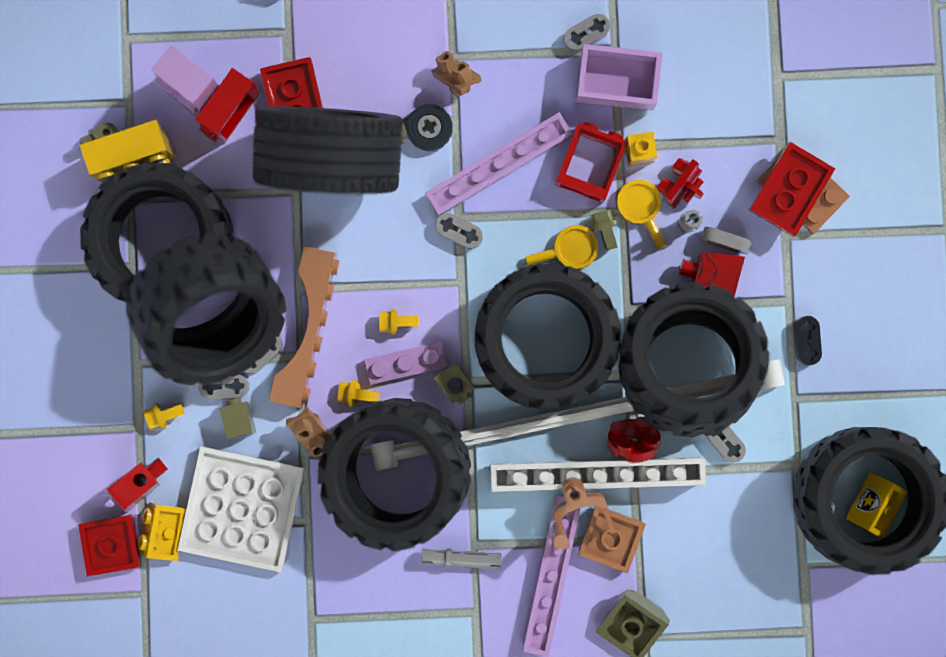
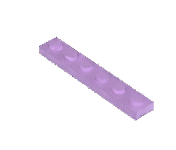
M558 112L425 192L438 216L570 138L573 136V133L561 113Z
M555 495L553 509L556 505L565 501L564 496ZM581 508L569 512L562 518V524L570 547L564 550H558L553 546V524L556 521L552 509L523 652L549 657Z

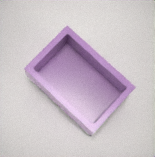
M583 44L576 102L653 111L657 106L663 53Z
M172 45L151 69L156 76L154 81L164 92L175 101L179 100L196 117L219 86L214 78Z

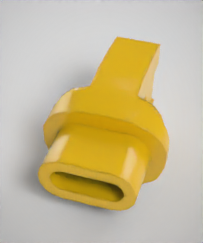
M391 308L389 312H379L380 333L391 332V336H395L398 327H419V316H398L394 308Z
M352 380L350 383L340 382L337 401L339 403H347L348 407H355L359 400L380 401L381 392L362 390L356 380Z
M181 402L161 409L158 403H154L153 408L144 410L143 414L150 430L159 427L164 430L167 428L166 421L184 415L185 411Z

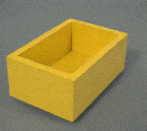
M157 120L80 145L89 175L101 183L105 182L113 174L125 172L124 168L141 163L156 165L159 162L170 164V160L176 158L167 129Z

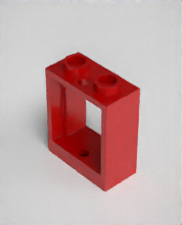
M232 67L195 119L199 123V130L203 135L215 143L218 139L226 143L261 93L255 83Z
M584 122V124L578 123L555 186L603 204L628 141L622 140L623 136L616 132L609 131L607 134L599 131V127L589 122ZM580 136L617 149L602 188L566 174Z

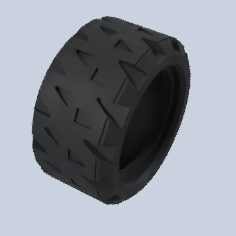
M157 162L156 165L141 163L124 168L125 172L111 175L98 187L100 191L89 199L82 217L85 218V221L80 227V247L85 252L84 262L91 276L99 282L101 288L114 298L125 303L127 296L130 295L129 288L135 275L128 269L122 258L119 246L120 231L128 214L142 202L156 197L180 199L186 202L193 211L198 222L199 237H204L205 234L210 233L225 234L229 240L233 238L232 232H234L230 214L223 205V201L202 180L191 172L175 165Z
M207 233L204 237L198 238L191 236L175 242L173 246L166 250H160L147 261L144 270L138 271L130 285V295L126 298V315L129 325L148 362H150L154 371L165 379H171L177 384L193 386L196 383L208 385L221 382L226 378L244 372L256 361L262 359L273 347V341L275 337L280 336L285 323V318L282 315L286 312L284 295L258 252L253 250L249 243L237 237L229 240L225 234ZM238 292L230 306L213 319L188 328L174 327L178 319L201 300L219 293Z
M538 263L534 266L522 267L508 274L497 283L486 296L480 308L474 332L478 363L488 381L509 400L522 406L536 409H560L575 405L589 398L591 394L602 387L611 375L612 369L618 360L621 346V325L616 308L614 309L610 296L598 282L595 283L586 273L571 266L565 267L556 263ZM552 294L560 296L573 303L587 322L590 336L587 355L581 366L563 380L556 382L532 380L518 372L505 354L502 343V328L505 318L517 303L533 295Z
M698 282L679 283L675 285L674 289L663 288L649 296L645 304L639 305L628 320L627 328L623 334L618 368L620 383L625 389V397L632 408L644 416L646 422L661 431H673L672 435L696 437L701 434L708 436L721 432L732 423L735 424L748 412L764 384L770 358L768 337L762 322H757L753 309L740 297L735 300L727 289L708 284L706 288ZM685 324L703 326L716 332L725 340L733 353L735 360L734 380L722 391L708 397H686L669 390L658 380L649 361L648 350L661 333L672 327Z
M408 398L380 400L352 413L340 422L339 426L329 435L321 451L323 455L318 463L317 483L321 484L320 498L327 514H333L335 525L349 538L356 537L360 544L377 550H383L384 548H388L391 551L412 549L418 544L428 542L439 534L460 510L463 501L467 497L471 482L469 472L471 461L468 448L461 440L462 434L449 418L440 414V410L427 403L416 402ZM384 431L399 432L412 437L426 449L432 459L436 474L434 493L426 507L412 513L397 514L377 507L366 497L358 482L356 464L359 451L370 435Z
M852 427L837 431L831 437H825L810 450L808 458L803 459L795 477L796 489H793V508L799 519L797 523L804 537L814 546L813 548L827 559L856 572L870 575H890L891 572H902L921 562L920 558L930 555L943 537L939 535L946 529V473L941 472V463L927 446H922L915 437L898 430L882 427ZM878 455L890 461L902 474L908 490L907 511L901 524L890 535L878 541L859 543L848 537L838 525L832 508V493L837 478L849 464L865 456Z

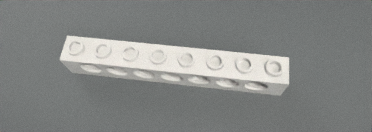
M701 457L660 458L644 462L595 460L490 464L491 492L563 490L562 486L565 480L572 477L580 479L585 489L706 485L705 458Z

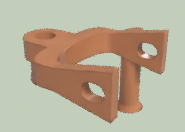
M572 477L565 480L562 486L565 501L559 503L553 509L556 521L553 524L554 548L558 550L570 548L569 540L562 524V518L569 512L586 506H600L603 509L610 534H615V528L604 495L601 493L586 494L584 485L578 478Z

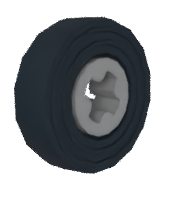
M424 104L410 113L407 119L406 131L409 140L415 147L423 151L441 149L449 142L452 136L453 123L451 117L444 108L438 105ZM426 121H429L430 124L435 122L434 133L431 134L429 131L424 132L422 130L425 128Z

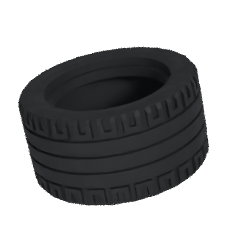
M289 106L258 107L255 111V124L257 125H254V166L252 178L256 184L276 189L326 194H386L395 192L398 189L400 176L398 174H400L401 164L399 161L401 160L400 147L402 146V134L400 133H402L403 125L400 116L358 110Z

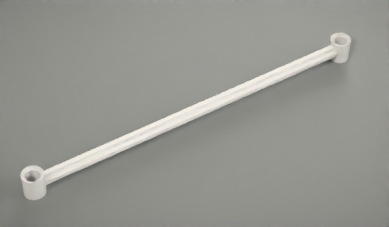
M780 359L769 361V369L762 389L785 385ZM735 374L669 387L668 389L679 395L692 398L713 395L725 389L734 380ZM622 397L461 431V440L466 446L635 410L627 398ZM392 440L370 445L375 471L398 467V461L429 455L418 441L394 445Z

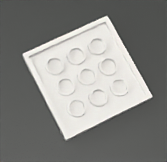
M200 446L177 551L282 573L305 468Z

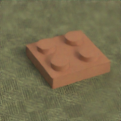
M595 506L577 554L628 574L646 523L609 510L616 532L611 535L603 509L600 506Z

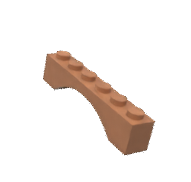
M307 246L303 248L298 273L304 283L308 297L309 317L307 330L295 356L274 376L269 398L270 402L297 408H303V404H308L311 394V389L307 388L309 377L314 378L317 363L313 362L315 352H320L323 337H320L319 333L321 326L325 327L329 312L325 311L327 301L332 300L334 286L330 285L332 275L337 276L340 260L336 259L337 255L334 252Z

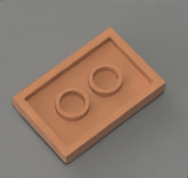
M780 156L756 180L761 187L764 185ZM830 178L802 226L812 235L815 234L850 195Z

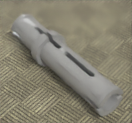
M422 548L421 566H443L445 569L465 567L501 570L502 553L455 551L452 548H446V550Z

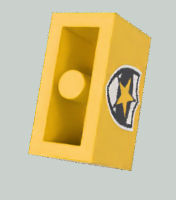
M870 472L845 519L884 539L908 492L895 483Z

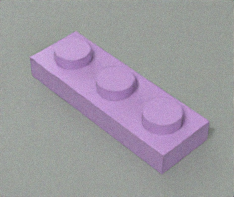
M441 342L364 359L370 385L447 367Z

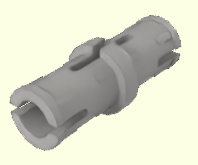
M697 210L686 211V215L684 213L681 215L678 221V228L681 227L682 229L680 230L682 232H693L694 228H699L702 222V215L699 216L700 212Z

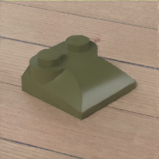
M625 590L620 594L618 601L596 629L595 633L630 657H644L669 626L670 619L663 609L634 590Z

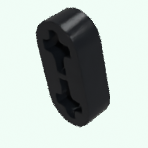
M812 316L800 317L794 324L796 357L801 364L810 366L817 364L822 357L820 325L817 319ZM805 320H807L808 325H813V330L808 332L809 339H806V332L800 328L801 325L805 324ZM807 342H809L810 351H815V356L811 357V361H808V357H803V352L807 351Z

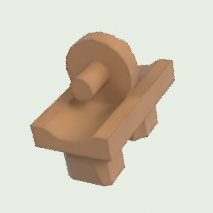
M448 51L443 52L435 59L437 67L432 70L433 77L447 85L450 92L456 96H463L470 91L471 85L482 81L481 76L470 69L469 64L464 61L459 62Z
M306 408L298 416L286 419V425L314 458L323 455L321 452L331 433L321 423V419L316 413Z

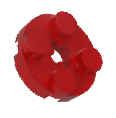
M644 417L614 421L610 425L607 445L609 451L617 458L619 454L626 457L628 462H644L652 459L655 456V452L660 449L661 434L656 427L646 422Z

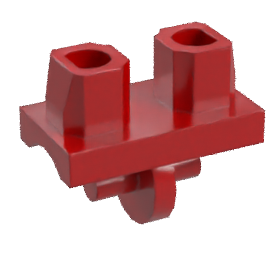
M678 158L671 170L679 178L675 183L664 178L657 186L659 193L666 199L668 205L674 209L682 199L689 203L693 196L701 199L704 195L699 189L704 181L698 178L702 170L698 167L700 164L694 159L688 162Z

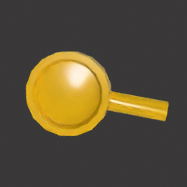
M637 179L628 182L617 195L616 206L618 213L631 224H644L657 250L664 248L667 245L653 219L661 208L659 191L646 180Z
M570 225L558 234L553 249L525 256L528 266L557 258L558 262L565 267L571 266L575 269H583L595 260L599 250L598 240L589 228L581 225Z

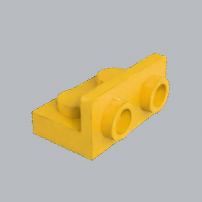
M149 502L148 508H145L143 513L144 533L140 535L138 540V549L141 555L151 559L178 561L179 551L177 550L186 508Z

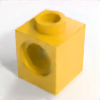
M654 131L627 135L625 141L628 142L625 149L628 166L652 163L658 158Z

